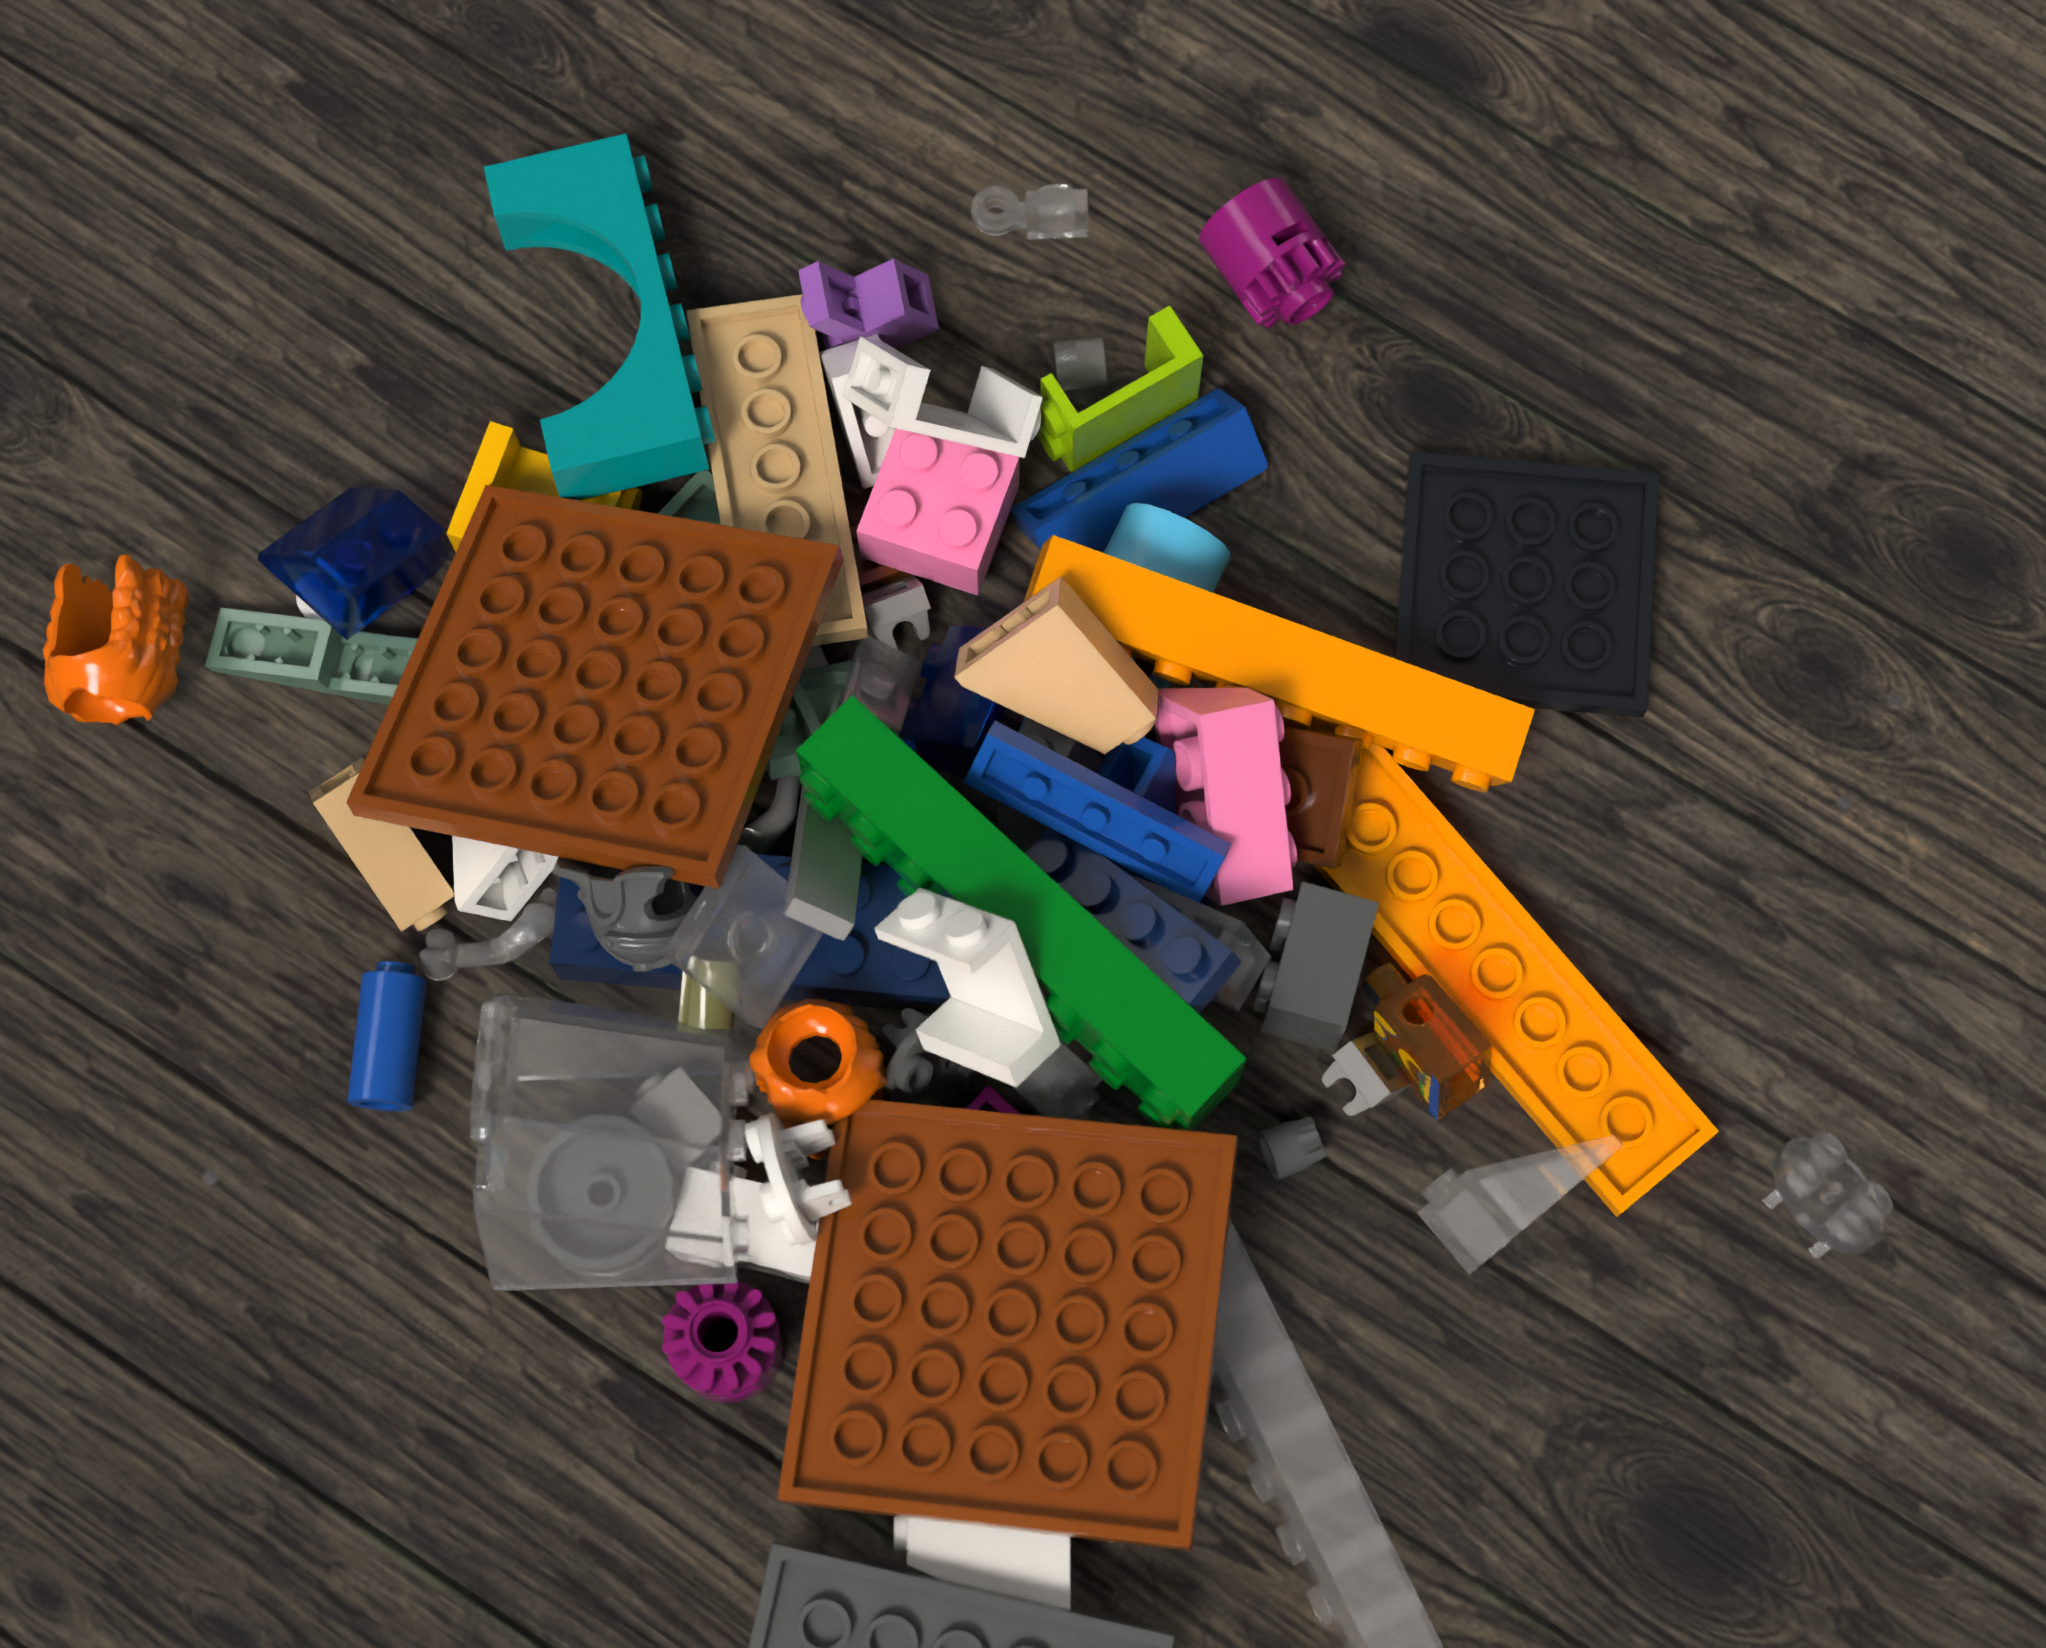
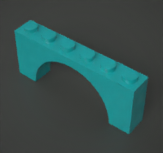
M626 133L484 166L493 213L505 251L519 248L547 247L586 255L616 272L631 287L641 303L640 324L634 345L623 365L611 380L591 397L571 409L540 419L550 468L559 496L580 501L709 470L704 445L716 443L707 406L694 408L691 393L703 391L694 354L681 356L678 342L690 340L682 304L669 306L666 292L677 290L678 288L669 253L657 255L654 242L665 240L657 203L644 206L642 193L653 191L645 155L632 157Z

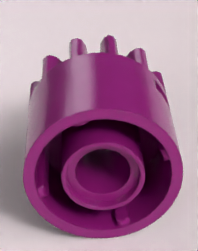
M1280 177L1263 180L1237 194L1207 221L1199 235L1200 245L1258 327L1264 324L1269 329L1280 319L1283 323L1287 322L1291 326L1306 321L1328 304L1334 295V291L1329 284L1343 276L1341 269L1345 266L1344 261L1285 179Z
M730 1276L728 1279L714 1280L702 1277L698 1285L686 1292L679 1291L676 1294V1303L669 1315H665L662 1318V1323L665 1326L662 1351L667 1356L668 1362L676 1375L695 1393L716 1402H739L763 1391L773 1381L781 1367L785 1353V1337L776 1313L758 1289L738 1281L736 1277ZM725 1325L738 1327V1336L731 1348L723 1352L709 1351V1339L716 1329Z

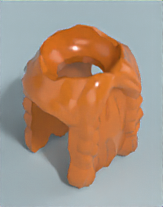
M120 555L118 557L115 567V587L112 591L99 578L94 582L88 575L82 578L79 566H74L72 563L64 564L58 570L54 580L55 598L50 610L52 620L46 628L47 641L43 648L45 658L44 686L49 702L62 712L71 715L77 722L112 723L117 726L129 718L145 717L149 721L157 709L164 705L175 693L177 688L176 667L181 660L179 648L184 641L183 626L186 623L184 612L189 605L188 589L183 581L177 578L170 579L161 569L150 568L144 571L141 564L133 560L129 555Z
M804 999L778 1009L763 1025L762 1032L757 1037L755 1049L749 1055V1068L755 1074L756 1086H759L760 1092L767 1094L768 1102L773 1105L785 1129L817 1120H825L826 1125L832 1124L855 1112L870 1098L883 1101L882 1088L887 1083L885 1076L887 1068L883 1067L884 1055L879 1050V1044L875 1042L876 1037L869 1033L867 1023L861 1018L854 1016L849 1005L828 1002L825 999ZM813 1036L830 1038L835 1042L842 1055L839 1069L829 1079L818 1083L801 1081L792 1073L789 1064L792 1050L802 1040ZM824 1149L809 1157L821 1160L827 1157L828 1153Z

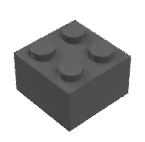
M1303 881L1296 901L1288 898L1283 899L1269 950L1281 953L1280 960L1276 962L1267 959L1253 1011L1265 1014L1260 1030L1261 1033L1335 1053L1348 1023L1379 902Z

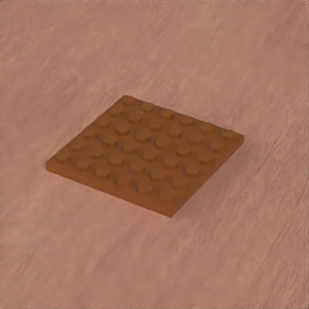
M485 485L346 802L353 815L357 817L622 870L645 866L671 867L674 875L669 879L720 889L844 561L840 546Z
M868 1100L852 1114L834 1122L833 1135L835 1145L830 1147L825 1183L841 1180L843 1189L849 1191L851 1205L819 1218L777 1499L787 1504L1192 1551L1238 1149L1237 1136L879 1100Z

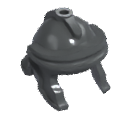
M562 857L557 858L552 873L568 879L579 886L580 889L577 891V896L584 903L588 921L599 943L617 960L633 966L634 971L647 972L668 966L680 957V953L694 950L700 943L708 920V910L697 901V897L690 890L687 882L669 879L674 875L671 867L645 866L622 870Z

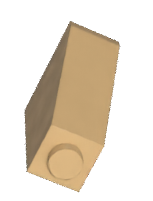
M1062 577L1056 579L959 648L954 678L962 687L1103 754H1106L1122 742L1126 745L1137 742L1151 730L1157 719L1158 688Z
M361 757L310 790L309 795L323 819L401 932L412 924L417 931H421L437 922L450 911L445 902L454 897V892L410 827L353 815L346 802L364 763V759Z

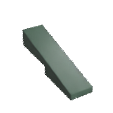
M221 608L205 666L214 672L389 705L418 639L343 630L334 621Z

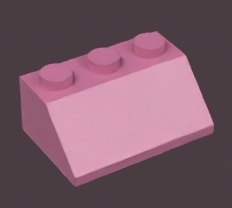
M1249 688L1158 689L1157 719L1154 723L1156 742L1175 752L1177 816L1231 843L1222 865L1204 896L1224 906L1294 890L1291 868L1295 867L1297 863V850L1294 839L1287 830L1285 805H1288L1290 802L1291 791L1288 777L1281 768L1278 744L1284 737V724L1281 713L1274 704V700Z

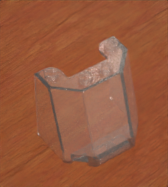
M509 993L495 994L492 996V1002L481 1004L470 1112L471 1139H476L478 1146L473 1196L474 1214L491 1286L494 1290L737 1283L738 1256L750 1255L749 1215H737L734 1196V1161H746L747 1139L744 1129L746 1121L736 1120V1106H748L749 1093H755L756 1084L755 1074L749 1068L750 1054L742 1053L740 1029L738 1027L729 1029L694 1028L687 1026L686 1023L678 1022L677 1018Z

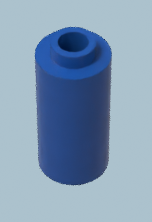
M381 961L377 963L376 971L362 974L347 1098L349 1105L379 1111L397 1112L413 1109L427 980L415 975L416 967L414 965L395 961Z

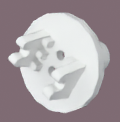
M773 1112L760 1116L758 1120L745 1124L744 1129L753 1158L757 1163L764 1161L769 1182L761 1184L759 1188L769 1220L772 1224L781 1223L783 1233L790 1246L796 1244L803 1246L815 1242L817 1237L816 1219L851 1205L849 1191L843 1189L841 1180H834L810 1187L807 1186L802 1168L809 1166L808 1156L835 1145L833 1131L827 1129L825 1120H817L785 1129L779 1117Z

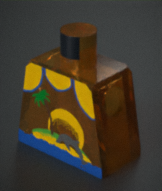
M1387 963L1373 971L1363 981L1361 988L1377 1007L1374 1010L1375 1036L1412 1083L1410 1085L1437 1122L1489 1086L1492 1044L1429 974H1422L1408 984L1391 963Z

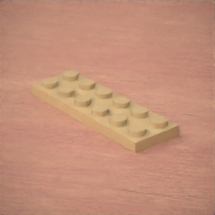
M803 294L686 310L692 352L695 356L703 391H699L701 407L707 406L716 443L708 444L720 525L839 545L844 561L812 646L867 638V623L815 329L809 327V323L801 308V297Z

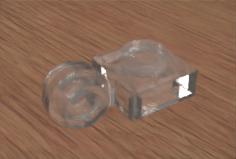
M1050 184L1041 187L1039 190L1026 191V201L1019 202L1011 190L1002 186H989L975 195L971 205L972 220L981 232L993 236L1006 234L1013 229H1026L1027 239L1087 237V189H1073L1064 184ZM998 207L1004 211L999 214H992L987 210Z

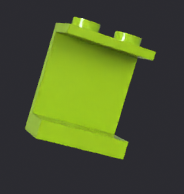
M1170 305L1148 317L1144 366L1149 373L1085 410L1077 413L1052 373L1041 378L1040 396L1043 399L1040 406L1041 427L1037 436L1044 450L1053 461L1062 458L1072 473L1198 400L1203 354Z

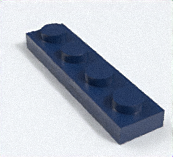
M1047 827L1025 853L1198 1014L1203 1011L1242 963L1240 958L1231 949L1103 855Z

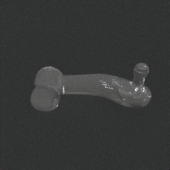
M551 888L544 889L540 894V902L527 905L523 909L520 918L507 931L495 939L484 942L456 944L455 937L448 930L432 929L426 936L427 949L422 950L419 954L422 971L428 978L440 981L455 975L459 968L504 964L521 956L553 932L556 911L551 906L556 900L555 891Z

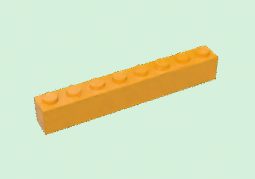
M1052 535L1043 543L1023 603L1056 579L1062 577L1130 657L1155 665L1152 672L1155 676L1185 686L1190 684L1192 678L1215 686V688H1249L1273 699L1284 723L1309 728L1312 721L1335 729V734L1363 739V750H1369L1370 744L1374 743L1393 750L1392 760L1406 767L1428 771L1430 764L1452 771L1451 781L1471 790L1488 792L1490 785L1498 786L1512 782L1535 709Z

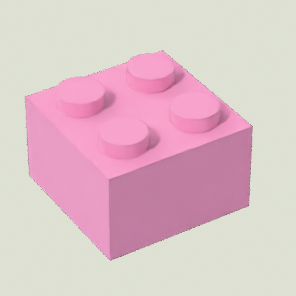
M895 428L857 528L860 557L979 596L1019 487V457Z

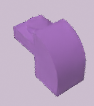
M894 258L855 277L819 261L798 270L803 292L801 297L803 314L809 323V327L822 332L825 350L859 340L860 336L869 337L878 334L882 342L896 349L939 330L928 274Z

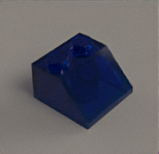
M349 488L259 552L258 561L341 636L348 640L437 573L445 530L400 490Z
M950 626L943 644L932 642L924 659L920 674L922 678L928 679L919 701L909 698L897 728V733L904 736L903 742L929 766L963 779L966 778L995 721L1001 722L1006 707L962 687L954 678L959 648L988 627Z

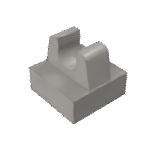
M914 575L861 594L866 623L886 651L891 652L897 649L892 632L896 624L902 621H908L913 624V630L920 640L929 637L930 628L927 610L931 609L923 585Z
M1373 1032L1351 1040L1332 1055L1335 1061L1322 1076V1082L1326 1088L1337 1084L1343 1078L1351 1080L1356 1087L1355 1098L1342 1108L1348 1116L1356 1115L1385 1103L1412 1084Z

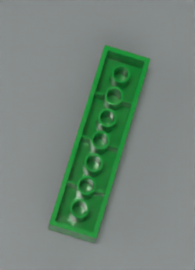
M853 695L796 750L801 771L798 779L807 789L802 794L805 801L827 822H831L837 816L854 833L849 838L852 845L870 863L878 866L884 860L901 877L896 884L907 897L911 896L919 888L1015 922L1058 1038L1068 1045L1075 1038L1094 1056L1088 1063L1100 1078L1116 1090L1124 1084L1143 1101L1137 1109L1154 1128L1193 1131L1238 1084L1247 1058Z

